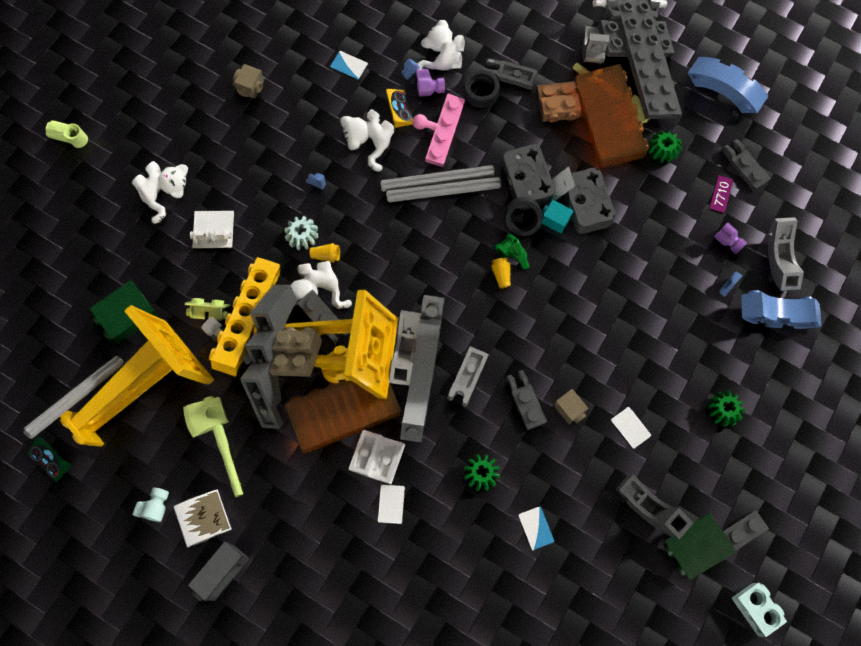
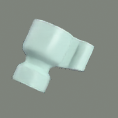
M153 487L150 493L151 499L146 502H137L132 515L161 522L165 512L163 502L167 500L169 492Z

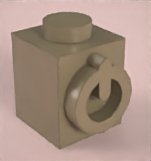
M244 64L242 69H238L235 72L233 85L236 86L237 92L240 95L255 99L257 93H260L262 90L264 78L261 70Z

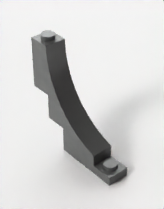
M273 285L250 313L257 331L245 345L252 364L240 380L262 428L280 429L283 424L277 409L278 404L282 400L279 376L272 375L269 369L275 356V351L272 347L278 330H284L287 319L297 303L291 285Z
M423 296L412 374L402 420L400 436L402 440L422 442L445 298Z

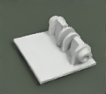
M195 211L194 229L190 232V239H193L192 248H232L234 211Z

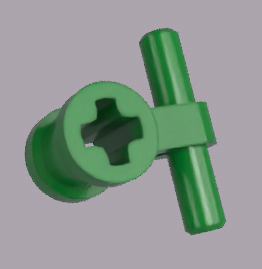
M508 233L500 244L497 243L494 246V250L501 258H508L510 256L520 262L522 269L529 268L527 253L514 235Z

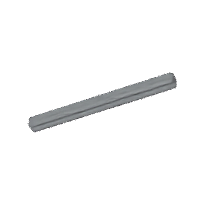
M489 165L382 180L380 184L381 190L385 192L493 177L495 171L494 167Z
M499 177L389 190L386 192L388 202L499 189L501 181Z
M119 356L113 357L24 427L23 433L28 438L35 437L121 368L124 363Z

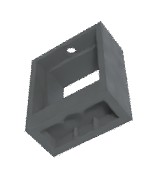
M224 542L188 585L193 589L191 594L199 601H215L250 558L233 544Z

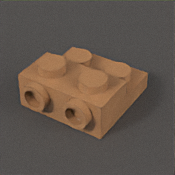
M574 81L537 85L542 122L571 121L580 117L581 105L579 95L576 94Z

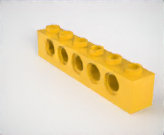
M259 257L256 258L254 264H250L248 269L249 276L241 284L240 291L242 292L239 297H235L232 314L228 313L225 320V330L220 331L217 338L218 345L216 349L213 348L209 356L212 369L233 376L237 375L247 352L245 345L254 335L253 329L255 324L250 313L270 288L276 285L280 275V264ZM243 313L249 314L248 316H241ZM239 330L241 333L235 334L233 331ZM226 348H233V349H234V350L231 351V352L225 351Z

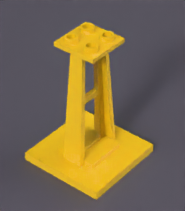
M366 290L357 291L353 319L285 324L284 330L287 327H292L297 331H303L304 328L310 327L319 336L322 334L350 333L347 357L317 355L314 367L344 370L345 377L380 399H387L399 319ZM254 325V329H253L254 334H255L256 331H257L255 325Z
M132 305L125 310V313L148 341L78 413L66 411L60 416L61 424L70 429L73 433L72 438L78 444L102 447L104 442L96 434V431L172 370L179 376L210 385L215 380L165 320Z

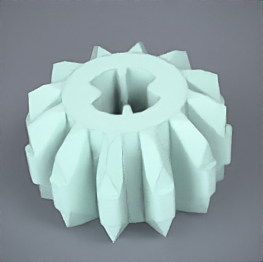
M304 216L301 220L295 217L294 223L288 221L289 227L284 230L287 234L285 239L290 241L289 245L291 247L296 246L297 250H300L302 246L308 250V244L314 245V239H318V233H316L318 228L316 225H313L314 223L311 219L307 221Z

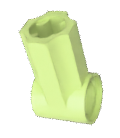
M52 120L45 127L47 137L71 143L76 148H81L88 142V136L77 124L72 123L68 125Z

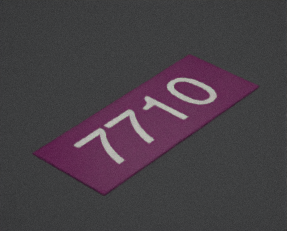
M718 175L710 209L725 213L733 179Z

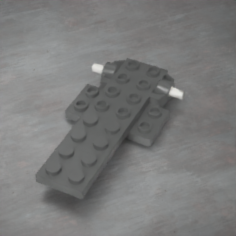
M593 0V6H600L606 19L601 20L598 24L600 34L609 35V43L605 51L606 57H628L645 119L679 118L682 112L665 58L671 57L675 52L666 22L656 21L658 9L666 8L667 1Z

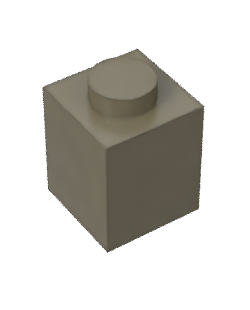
M573 389L559 398L553 405L569 425L574 421L577 424L586 417L584 413L588 410V407Z

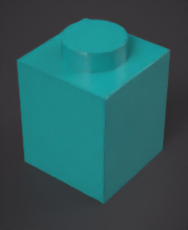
M552 200L550 205H545L542 210V224L562 234L572 217L573 210Z

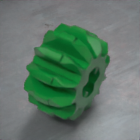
M661 130L658 134L655 133L652 140L649 142V154H654L653 160L659 158L660 163L664 160L669 163L672 159L678 158L682 150L680 145L682 139H676L677 133L672 135L670 130L667 133Z
M726 391L725 394L718 392L716 397L713 396L710 399L712 404L708 405V409L713 410V412L709 416L716 417L714 421L716 424L721 421L724 427L728 424L734 426L736 421L743 419L741 414L746 409L740 407L744 404V401H737L738 394L731 396L730 391Z
M476 455V462L472 459L468 460L472 467L465 466L464 470L469 472V474H466L464 478L466 480L472 479L469 486L472 487L476 483L477 491H480L481 485L484 486L485 491H488V483L495 487L496 482L493 479L500 478L499 474L493 473L499 471L500 467H492L496 460L492 459L490 462H487L488 455H484L482 461L480 456ZM479 468L488 472L484 478L480 474L477 475Z

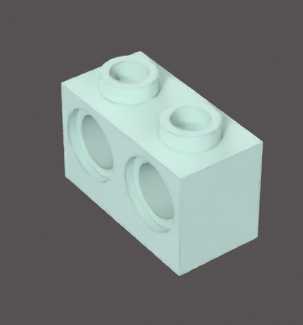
M752 583L733 596L732 600L758 637H767L787 621L784 618L785 614L778 604H774L769 597V590L763 584ZM752 593L757 596V603L755 605L750 601ZM766 612H768L771 616V622L769 624H767L764 620V615Z

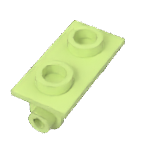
M192 298V301L185 303V305H190V308L186 310V316H190L192 319H205L206 312H209L208 319L212 316L216 320L223 321L228 315V311H225V308L230 307V304H224L223 300H212V303H207L201 298Z

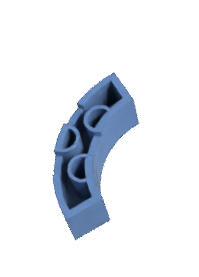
M710 57L697 58L688 72L695 87L709 88L721 93L730 99L741 113H758L768 95L755 79L751 81L744 75L745 71L733 64L729 67L719 63L720 59Z
M758 290L749 291L748 294L741 295L742 318L750 323L758 324L759 321L765 323V327L782 328L783 324L794 326V329L821 327L820 304L815 298L781 299L768 296Z

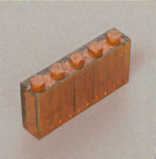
M620 64L577 75L575 78V86L600 169L644 158L647 150H649L648 141L642 135V122L638 121L636 116L638 115L637 106L631 100L633 98L631 87H627L626 71L622 70Z
M344 380L339 383L331 382L327 388L322 390L320 388L311 390L307 396L293 397L289 400V403L285 404L304 454L402 415L390 383L387 399H380L353 381Z

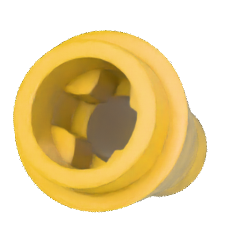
M331 243L319 247H311L310 258L331 263L339 261V245Z
M508 258L493 260L491 268L499 288L510 287L511 262H508Z

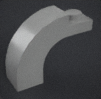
M585 26L582 39L583 62L602 64L605 60L609 35L600 34L598 27Z
M795 217L776 218L774 220L773 233H769L768 237L770 269L780 291L801 289L804 271L797 264L794 254V239L798 222Z
M401 310L389 383L410 385L421 313Z

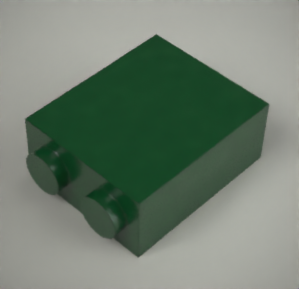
M132 280L90 308L94 314L91 318L98 326H103L105 331L102 333L109 342L113 340L118 345L140 330L125 313V310L130 305L159 317Z
M710 512L695 520L680 540L669 536L665 539L666 545H664L669 556H675L679 562L676 566L683 577L687 575L690 580L736 553L735 548Z

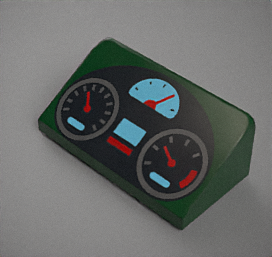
M39 436L27 452V455L56 482L72 467L44 438Z

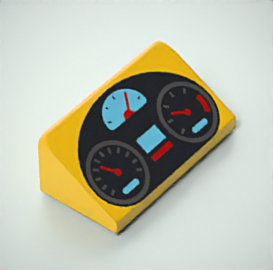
M386 89V96L395 128L412 125L413 120L405 90Z

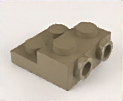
M292 327L278 330L272 347L275 351V356L269 369L270 373L278 376L310 377L322 344V339L318 333L310 327L304 328L303 331H297Z

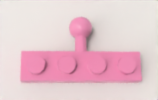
M447 94L438 123L428 121L422 114H418L413 118V126L416 129L428 128L435 131L425 162L440 167L444 166L465 99Z

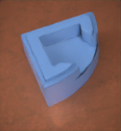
M407 59L403 65L405 68L402 70V75L408 80L416 73V69H420V66L413 60Z
M311 173L306 179L307 183L320 189H324L326 185L324 175L319 173L315 175Z
M737 271L734 272L719 290V293L725 297L742 275Z

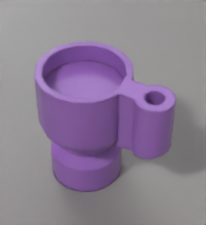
M416 69L419 97L431 96L433 92L445 93L444 78L432 80L428 69Z
M726 223L714 236L722 245H729L735 254L747 244L743 238L738 237V231L729 223Z

